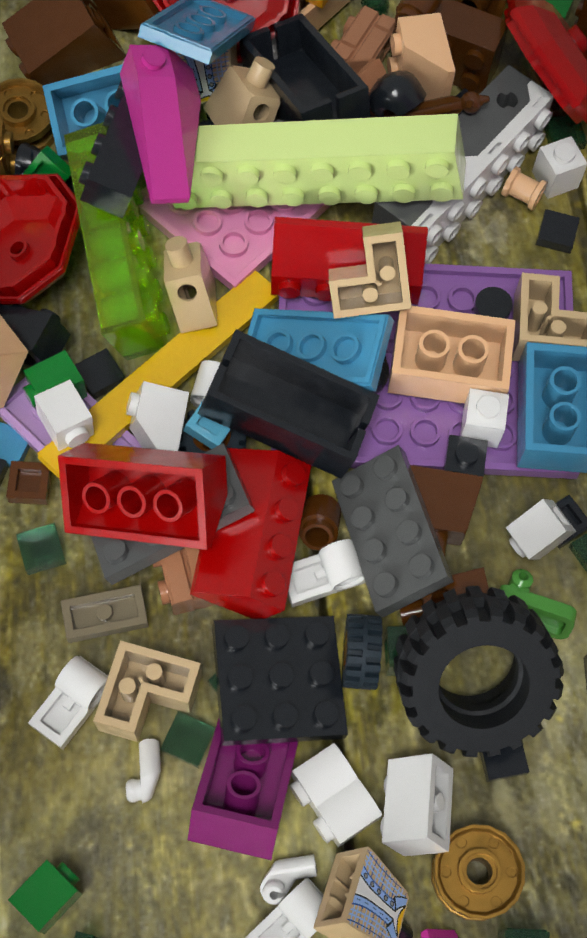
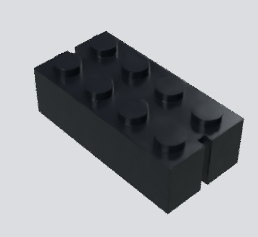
M302 13L273 24L278 59L274 60L271 34L268 27L251 32L239 41L243 67L250 68L257 56L264 57L275 65L269 83L280 96L281 103L277 115L283 122L371 118L368 86Z
M236 329L197 414L341 479L356 460L366 434L365 429L370 423L380 395Z

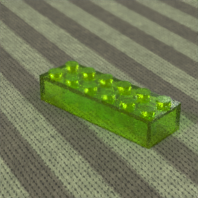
M102 122L65 134L64 140L101 334L128 361L158 352L168 343L166 335L171 333V329L165 312H161L159 301L164 300V295L158 279H154L153 268H157V261L153 249L147 245L146 236H150V228L145 215L141 214L139 205L144 204V199L138 183L123 219L80 200L85 185L78 183L84 165L86 161L94 164L97 156L90 153L99 132L106 135L109 129L102 126Z

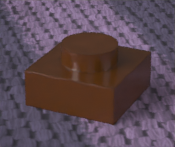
M11 461L6 494L8 502L48 505L52 472L41 462Z

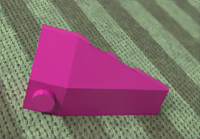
M130 45L120 77L151 204L188 203L191 195L201 105L193 69L170 49L159 45Z

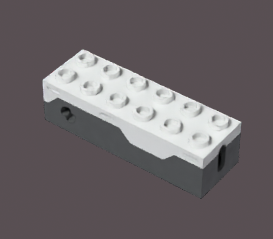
M510 65L479 94L489 96L490 102L481 106L476 113L469 114L463 111L459 115L466 160L463 199L445 202L426 200L408 203L397 201L375 202L372 223L384 224L401 221V225L428 227L425 264H430L439 251L438 247L445 240L450 242L457 235L462 221L466 217L472 219L481 208L482 200L488 194L493 196L503 184L507 173H511L516 166L520 167L525 159L524 155L529 150L536 151L545 138L546 134L543 133V129L552 117L553 112L550 111L554 97L549 91Z

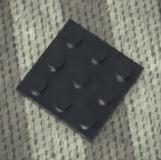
M334 616L214 620L212 634L222 746L337 740L347 737L348 729Z

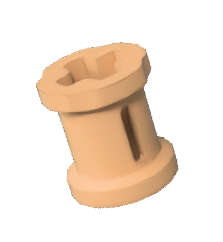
M516 166L508 176L501 195L504 197L510 195L528 204L527 209L533 211L540 201L548 182L545 180L539 182L521 173V168Z

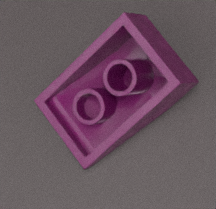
M218 719L192 806L187 841L272 860L298 742L222 746L220 719Z

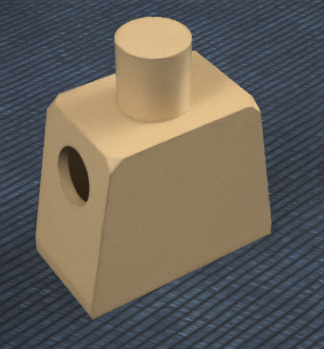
M257 56L250 68L236 65L228 67L203 108L214 125L274 122L281 102L280 96L269 83V79L275 69V65L271 61Z
M183 236L170 238L165 243L164 283L180 332L186 333L217 326L215 278L201 243H188L187 239ZM195 288L197 293L195 297L190 298L188 290Z

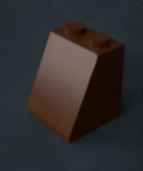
M32 0L2 23L8 35V38L5 39L8 47L22 61L19 64L20 70L27 79L36 80L41 85L84 75L121 61L126 57L113 30L93 0Z

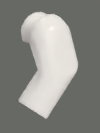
M144 739L139 743L140 779H129L126 782V797L131 803L142 801L143 804L153 797L161 773L160 743L156 739Z

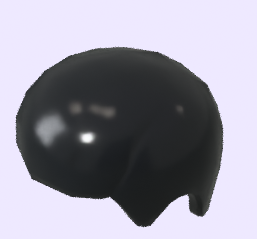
M404 70L387 73L376 81L369 92L370 111L378 117H385V110H390L396 116H401L423 102L427 94L412 73Z

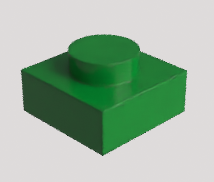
M47 145L40 151L23 175L59 174L64 182H66L75 171Z

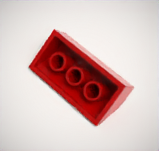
M275 217L271 295H280L287 299L314 297L322 301H331L329 269L366 264L362 226L377 224ZM401 225L411 304L418 305L423 284L428 227Z
M83 443L58 455L65 533L208 550L212 546L228 495L226 455Z
M228 448L255 511L216 531L212 546L208 550L199 549L190 595L252 619H265L285 611L311 465L279 450Z

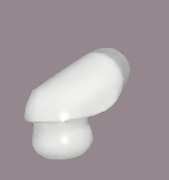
M314 854L275 861L260 886L263 899L268 904L277 905L286 897L296 879L317 877Z

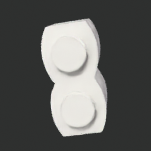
M335 743L292 770L291 777L294 782L289 787L302 807L309 803L318 818L313 821V824L326 843L333 840L336 846L340 847L382 817L377 804Z

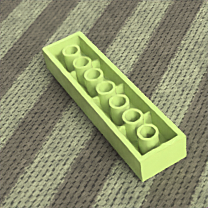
M458 114L198 126L190 200L188 203L172 204L174 208L191 210L207 207L225 209L229 207L252 206L260 208L269 205L372 204L374 202L395 201L408 203L426 200L445 202L463 199L466 160Z

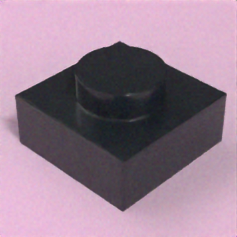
M449 435L444 470L484 477L488 441Z

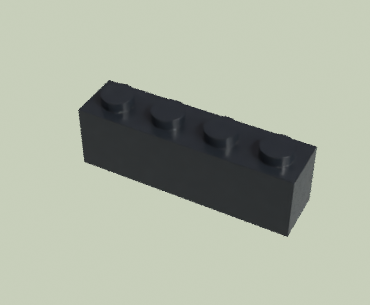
M121 81L114 97L120 100L118 107L110 105L102 125L109 129L106 135L98 133L90 153L97 157L94 164L86 161L78 183L85 185L80 197L81 201L123 219L143 168Z

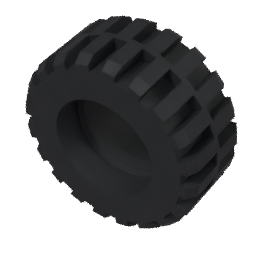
M467 586L466 593L458 595L455 589L442 593L445 599L436 604L430 599L421 606L423 614L420 617L412 615L407 621L405 627L408 635H399L395 646L398 653L394 657L396 683L402 704L412 726L418 727L420 735L429 743L437 741L441 750L451 754L455 753L456 749H460L464 757L476 758L478 757V752H486L488 757L500 755V749L511 746L512 750L524 745L523 738L529 734L535 737L543 729L541 725L544 718L547 720L552 718L557 709L553 699L559 700L561 698L564 686L560 679L564 674L563 662L558 655L559 650L542 620L533 609L528 608L525 601L516 595L508 598L504 590L493 587L488 589V593H483L480 586ZM489 645L504 648L514 654L509 673L499 685L490 691L479 695L463 696L451 693L439 685L446 666L453 658L465 650Z

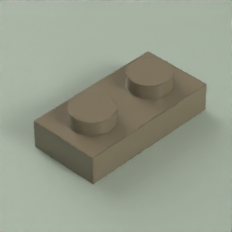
M141 585L61 600L68 643L149 627Z

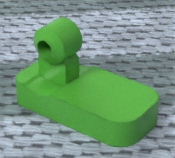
M515 570L508 585H501L499 589L504 590L508 598L516 595L525 601L528 608L533 609L540 617L552 638H568L575 625L576 609L568 604L531 592L529 593L533 583V576L527 570Z

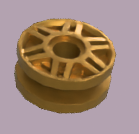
M16 78L0 83V117L4 122L6 132H13L14 153H17L18 147L23 142H27L42 150L47 145L50 147L55 142L43 85L35 80Z
M471 824L455 830L450 835L449 852L435 853L431 862V882L437 898L449 912L464 920L485 921L504 914L518 901L525 885V863L519 848L506 833L489 825ZM478 861L486 867L488 879L485 884L477 885L468 878L467 866L469 862Z

